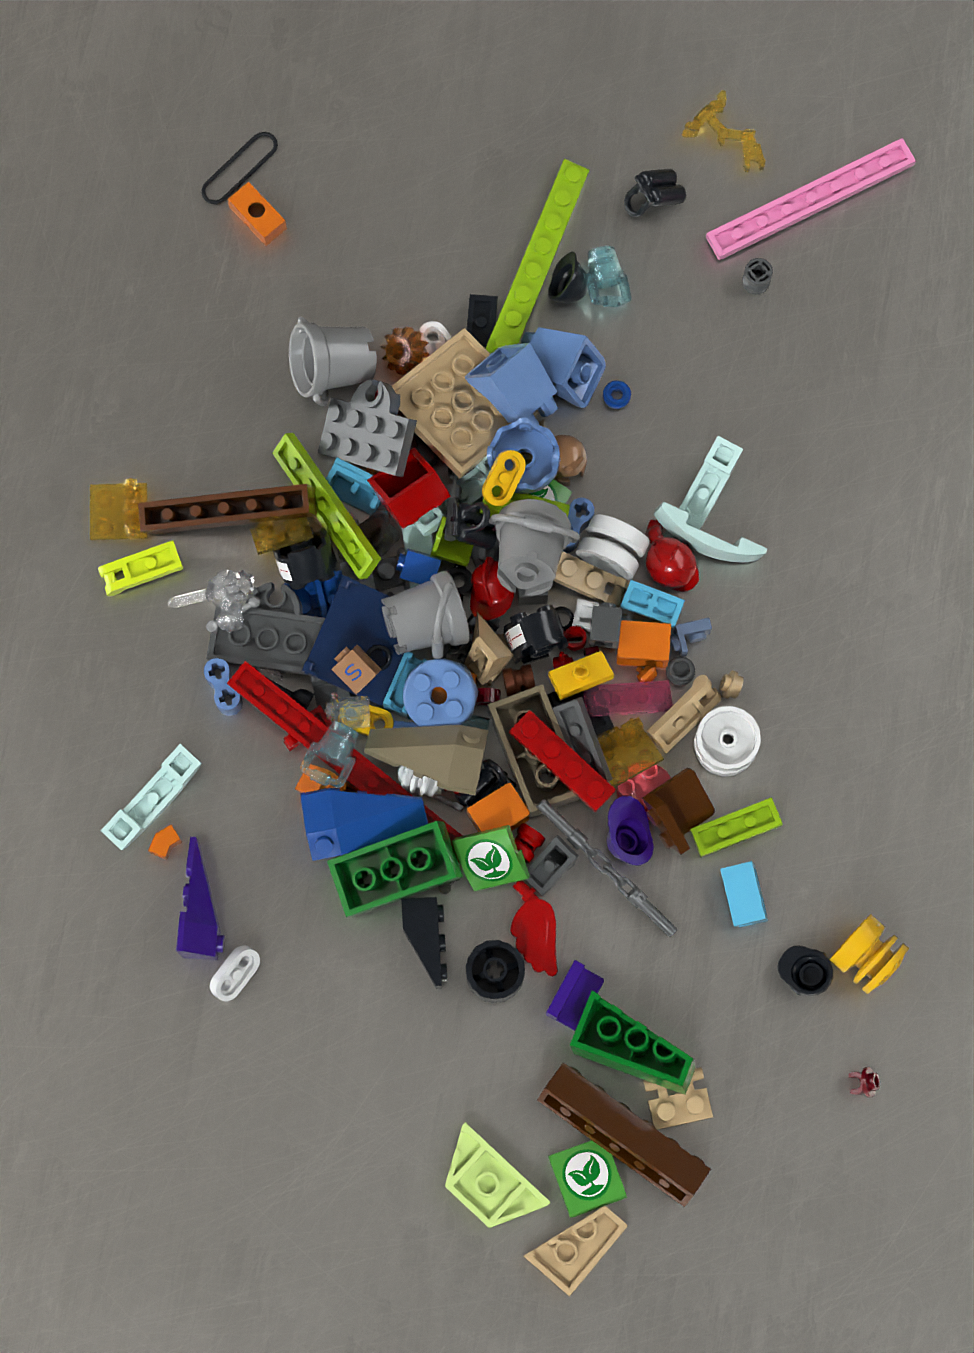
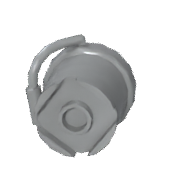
M299 317L298 324L293 328L289 341L290 372L298 392L305 398L313 396V401L316 404L326 406L329 399V389L362 384L367 380L373 379L376 372L377 356L376 351H369L367 342H374L369 329L364 326L319 327L315 323H309L305 318Z
M523 499L513 501L503 507L499 514H494L489 519V523L495 525L496 537L499 541L497 578L501 585L516 593V588L525 589V595L527 596L543 594L550 590L556 577L563 550L570 542L576 543L580 539L579 534L571 530V523L566 513L556 505L543 500Z
M441 571L432 575L430 581L381 599V602L385 605L382 606V612L390 638H397L398 644L393 646L398 655L432 647V656L435 659H441L446 657L450 645L455 646L469 642L470 635L465 610L455 582L448 571Z

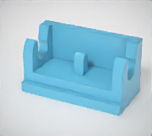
M337 457L326 480L341 501L373 517L375 516L381 501L367 481L373 475Z
M630 580L620 607L660 623H669L672 628H675L685 600Z
M411 652L404 653L383 701L385 710L411 720L404 706L403 688L411 671L421 663L428 661L427 659L422 661L415 658V655Z
M750 861L721 868L734 927H744L769 921L755 864Z

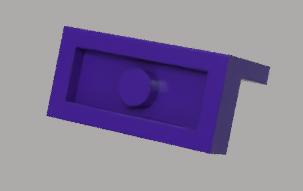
M574 960L546 1015L576 1031L591 991L593 990L598 994L604 979L585 969L584 964Z

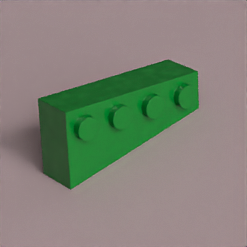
M593 990L591 991L570 1043L573 1053L686 1095L696 1069L694 1059L664 1038L650 1031L639 1021H635L623 1013L615 1005L601 998Z

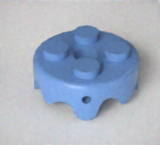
M519 418L517 421L499 428L490 446L487 448V460L490 470L496 457L505 450H513L519 453L529 452L532 455V461L526 465L514 493L529 494L542 490L551 483L559 470L560 450L553 433L548 428L536 424L529 418ZM510 459L506 460L504 464L507 470L513 467V462Z
M444 658L431 659L418 665L407 677L403 688L405 709L409 717L420 727L464 724L473 715L478 696V689L469 669L460 662ZM436 687H442L447 692V699L442 704H438L432 699V691Z

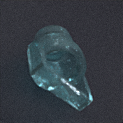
M600 246L590 250L587 253L589 273H587L586 279L591 302L595 305H603L604 307H620L630 302L631 293L627 275L624 274V270L621 268L615 247ZM619 285L621 297L599 296L598 289Z
M333 721L318 743H311L300 765L301 771L310 776V780L324 786L343 787L355 764V758H352L351 755L359 733L343 723ZM315 754L343 768L337 780L319 770L308 768Z

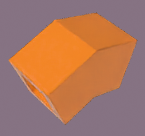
M171 824L155 833L148 850L151 854L166 860L172 848L182 843Z

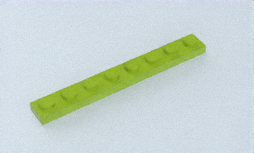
M563 160L485 348L490 354L502 346L519 343L589 169L569 160Z

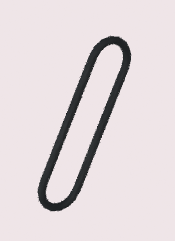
M259 132L254 135L204 183L201 190L204 200L210 204H220L225 201L275 153L278 146L275 136L269 132ZM268 136L273 140L272 150L222 198L211 200L206 196L207 186L257 138Z

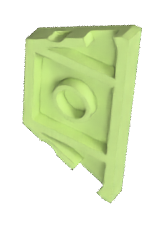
M466 1122L462 1125L445 1187L488 1228L536 1211L551 1203Z

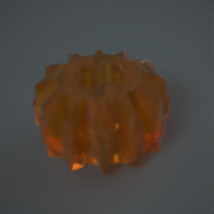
M404 327L403 329L395 328L392 334L384 336L387 345H382L381 348L386 350V354L381 359L389 361L387 369L396 370V373L399 375H405L423 361V357H428L430 354L424 351V347L429 343L421 340L423 333L414 331L412 327Z

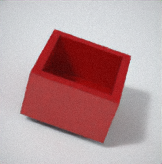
M415 447L409 451L403 477L379 471L367 480L382 505L402 529L416 523L420 517L430 510L439 507L446 499L451 497L436 471Z

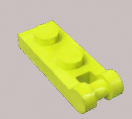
M173 540L107 563L98 568L101 578H104L106 582L104 588L107 596L117 595L126 589L183 570ZM123 570L125 578L117 580L115 574Z

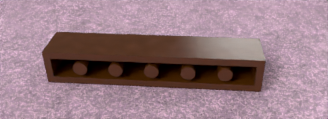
M309 484L138 503L140 531L149 535L317 516L315 489Z
M564 1062L537 1099L542 1105L611 1153L683 1207L692 1199L711 1170L702 1159L688 1153L680 1147L677 1141L663 1135L655 1129L651 1122L638 1117L626 1104L616 1101L601 1086L591 1083L576 1068L569 1067Z

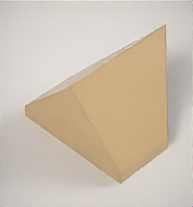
M477 612L471 649L464 664L472 673L477 675V680L484 685L514 654Z

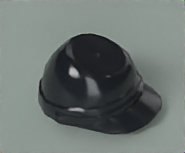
M570 252L557 263L548 289V296L555 302L573 303L582 299L587 293L588 277L577 261L575 252Z
M801 945L792 946L783 953L778 962L777 971L780 977L797 995H819L825 992L833 981L834 970L824 952Z

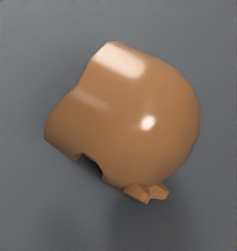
M557 435L555 439L560 450V465L554 480L563 486H571L570 479L564 477L576 476L579 473L580 476H584L587 463L586 450L577 438L570 435Z

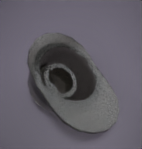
M385 509L377 510L358 525L380 557L384 556L401 538L400 532L390 523V514ZM338 549V557L340 560L346 561Z

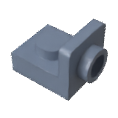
M710 618L675 625L674 634L670 636L674 652L679 651L680 656L686 657L688 648L685 640L689 639L690 643H695L707 639L706 635H709L712 630Z

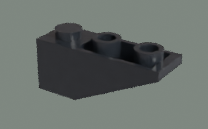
M437 897L401 899L404 934L435 988L442 989V981H448L447 963L441 964L440 952H446L445 934H439V922H444L443 904H437Z

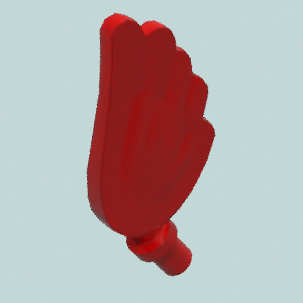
M523 880L517 881L513 888L522 896L521 899L525 903L516 912L510 929L512 936L516 937V949L523 954L524 960L527 963H531L535 972L541 973L545 971L548 976L553 977L558 973L556 919L553 908L547 901L540 899L535 894L537 890L534 887L530 888Z

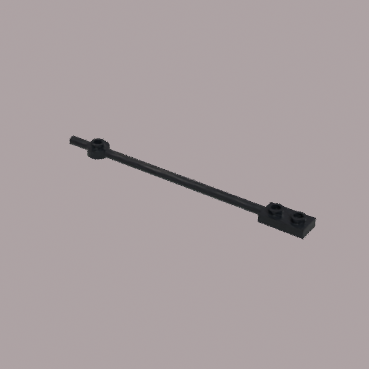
M470 294L467 331L486 348L496 324L498 296ZM455 564L448 572L454 581L457 579L464 581L462 587H457L463 604V596H466L472 590V574L465 566Z

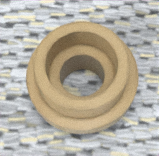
M732 670L729 674L723 675L719 685L723 698L728 699L731 697L735 699L738 697L744 678L739 676L738 672Z

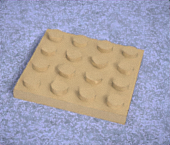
M465 328L392 385L396 394H400V407L397 415L417 420L414 432L459 479L487 456V448L490 446L497 430L511 424L506 421L485 396L465 379V376L490 355ZM538 410L533 412L535 417L539 414Z

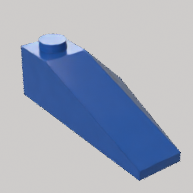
M325 788L300 793L306 836L312 861L344 855L428 824L423 797L397 794L374 795L367 794V791H357V793L340 791L338 788Z

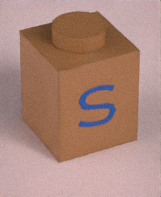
M358 645L351 651L347 647L334 658L338 664L331 669L356 695L382 670Z

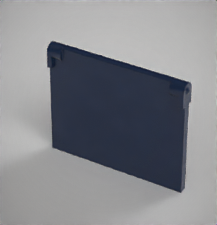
M342 576L339 588L301 671L306 675L318 678L356 695L331 670L338 664L334 658L346 647L351 651L358 645L366 653L373 645H384L392 654L390 666L384 671H380L356 695L382 706L404 653L398 655L393 645L398 644L397 638H390L382 612V606L385 605L381 602V599L390 596L361 584L350 577ZM375 650L371 653V659L378 666L386 663V655L383 651Z

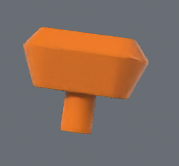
M647 665L644 669L640 666L636 669L639 672L637 679L641 686H648L657 677L656 667Z

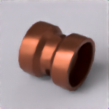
M531 664L522 665L519 670H513L511 667L502 669L507 697L535 687Z

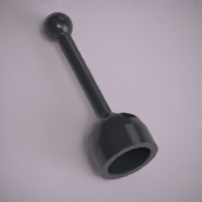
M269 679L302 707L308 708L314 693L306 689H298L292 692Z

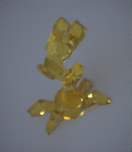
M724 90L717 95V100L707 104L694 117L692 122L689 121L685 124L682 137H697L700 127L703 128L708 124L717 134L720 146L724 145L725 139L742 142L743 168L745 172H749L751 169L750 161H756L759 165V170L764 169L765 158L760 144H757L754 138L756 130L747 128L742 131L728 129L715 117L717 113H723L726 106V92Z

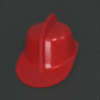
M491 556L486 557L485 563L479 565L471 576L472 594L470 610L474 617H477L478 612L484 620L488 621L505 614L511 607L514 599V592L506 589L498 580V561H494Z

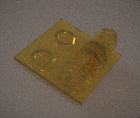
M128 478L125 480V484L90 485V540L147 539L148 534L140 531L138 503L147 502V483H137V479Z
M306 517L261 522L255 528L250 529L258 555L314 538Z
M631 717L628 722L620 725V729L615 726L613 733L608 730L606 731L607 736L604 734L597 738L613 779L609 783L614 788L664 760L644 731L643 723L639 717L636 719Z

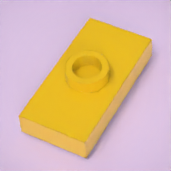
M601 650L549 671L548 677L560 700L614 679V673Z

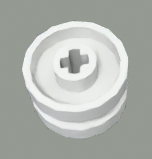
M601 514L593 515L586 529L590 537L582 538L575 552L577 557L612 575L632 580L639 566L636 558H640L645 554L650 543L649 539L641 531L621 520Z
M733 706L718 707L708 712L698 726L693 742L695 756L700 765L710 773L722 777L735 776L745 771L754 761L761 743L760 728L755 719L745 710ZM723 738H729V743L731 744H725Z

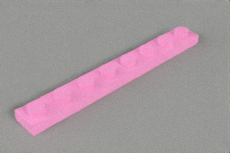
M901 138L708 232L706 239L718 260H721L914 166L916 160L904 139Z

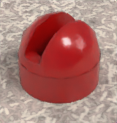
M572 626L565 631L568 641L583 640L582 642L569 643L567 648L571 651L582 650L587 643L585 630L579 626Z

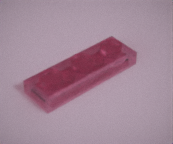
M669 680L604 684L583 691L585 707L589 717L667 712L673 706Z

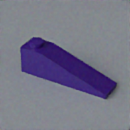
M190 837L186 865V877L189 878V884H185L182 894L183 906L187 907L186 912H180L176 951L182 958L218 960L219 953L224 952L225 935H220L221 930L200 843L196 837Z

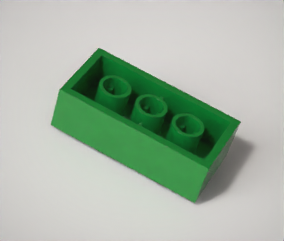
M444 821L429 823L327 861L346 917H355L463 877ZM421 852L428 857V860L425 861V866L418 863V859L422 857ZM394 862L400 866L398 875L392 874L390 870L394 868ZM367 872L368 874H371L373 880L370 881L371 885L365 884L363 881V879L367 877Z

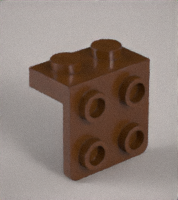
M685 768L642 797L649 810L646 812L648 818L654 826H658L661 832L659 834L661 841L667 849L673 848L680 855L690 849L683 835L715 813V808L695 771L691 768Z

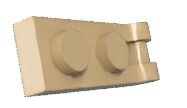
M564 551L561 554L556 577L553 580L595 601L613 603L616 607L621 606L622 596L630 581L622 577L612 575ZM606 585L613 587L611 595L604 592Z
M706 675L698 676L693 681V687L647 730L664 752L668 753L721 701V694L716 688L711 687L712 683Z

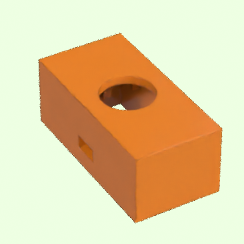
M247 182L228 198L230 209L265 246L287 229L285 219L250 182ZM259 203L265 209L261 217L255 218L249 214L248 209L252 204Z

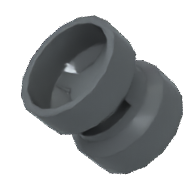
M755 258L747 263L742 282L744 288L749 293L761 294L768 289L773 275L771 264L762 258Z

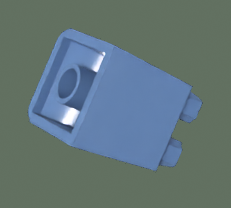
M540 327L537 328L536 333L525 332L521 344L531 343L557 390L555 395L577 407L585 408L589 404L605 370L604 357L585 335Z
M531 343L502 346L465 376L468 383L485 396L508 423H513L519 418H529L539 425L533 412L538 410L541 417H547L558 409L552 397L557 393V390Z

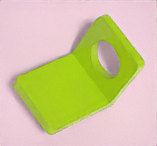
M443 516L430 556L466 567L470 560L473 545L459 542L458 540H445L443 530L447 517Z

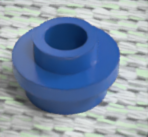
M612 381L603 390L604 402L614 409L625 407L631 399V390L622 381ZM619 392L622 397L614 399L612 393Z

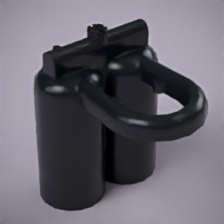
M671 168L643 171L634 177L637 184L625 195L624 207L629 215L639 217L650 206L659 207L683 203L686 199V191L682 185H676L677 175ZM640 191V193L644 194L647 201L641 204V208L638 211H635L631 206V198Z
M483 502L475 504L454 503L453 516L450 518V521L453 522V537L459 542L480 548H493L497 537L495 531L492 530L495 525L489 523L491 516L488 505Z
M485 759L476 795L458 793L455 794V797L467 809L507 783H511L514 788L517 784L508 777V773L503 771L496 762L491 759Z

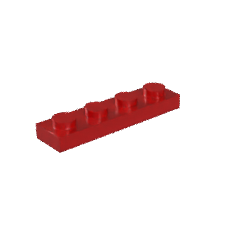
M529 710L509 731L519 743L595 813L616 792L612 785L532 711Z

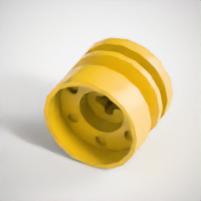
M872 914L854 930L829 959L843 973L854 965L858 967L859 970L853 979L855 984L865 975L868 976L870 979L862 987L866 994L870 993L874 988L883 985L901 965L904 955L909 949L904 943L894 952L890 949L898 939L896 935L882 942L879 938L886 926Z

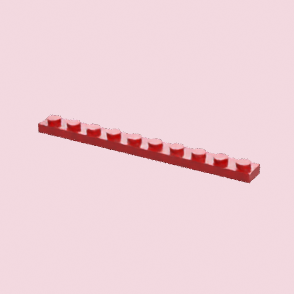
M244 661L227 682V685L359 791H367V794L384 796L386 794L413 796L248 662ZM424 805L428 824L435 821H444ZM444 821L451 843L454 838L463 836Z

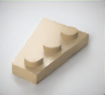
M603 1206L523 1257L570 1297L628 1225L610 1209Z

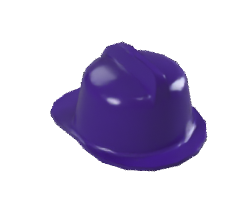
M621 796L615 799L608 811L609 831L606 838L607 847L610 853L622 862L630 865H642L650 860L654 850L653 838L645 809L637 799L631 796Z

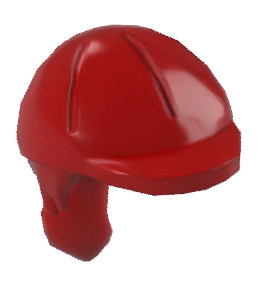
M657 519L650 520L645 533L651 544L646 557L648 573L662 587L680 592L693 589L699 582V570L696 565L695 556L688 544H684L674 537H664L662 532L663 526Z

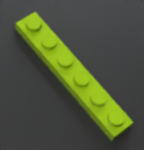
M285 433L272 454L294 485L309 484L314 487L316 518L323 528L327 530L328 535L359 579H368L380 562V556L295 434Z

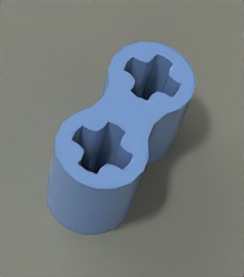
M577 498L570 504L568 519L571 523V530L577 532L579 536L583 530L587 529L594 515V505L589 499ZM582 510L586 511V515H582L580 518L576 516V513H580ZM579 540L576 543L570 542L563 551L566 553L573 552L577 548Z
M211 659L204 667V676L208 684L215 689V704L222 714L227 716L235 715L242 709L243 702L241 695L227 685V682L232 677L230 667L223 659ZM216 669L221 671L222 678L217 679L215 677L214 671ZM227 695H230L233 703L229 706L225 703L224 698Z

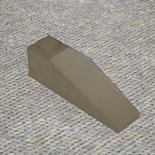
M464 725L370 729L364 753L394 767L402 765L413 770V775L422 779L423 776L429 777L438 782V787L445 790L475 796L489 730Z

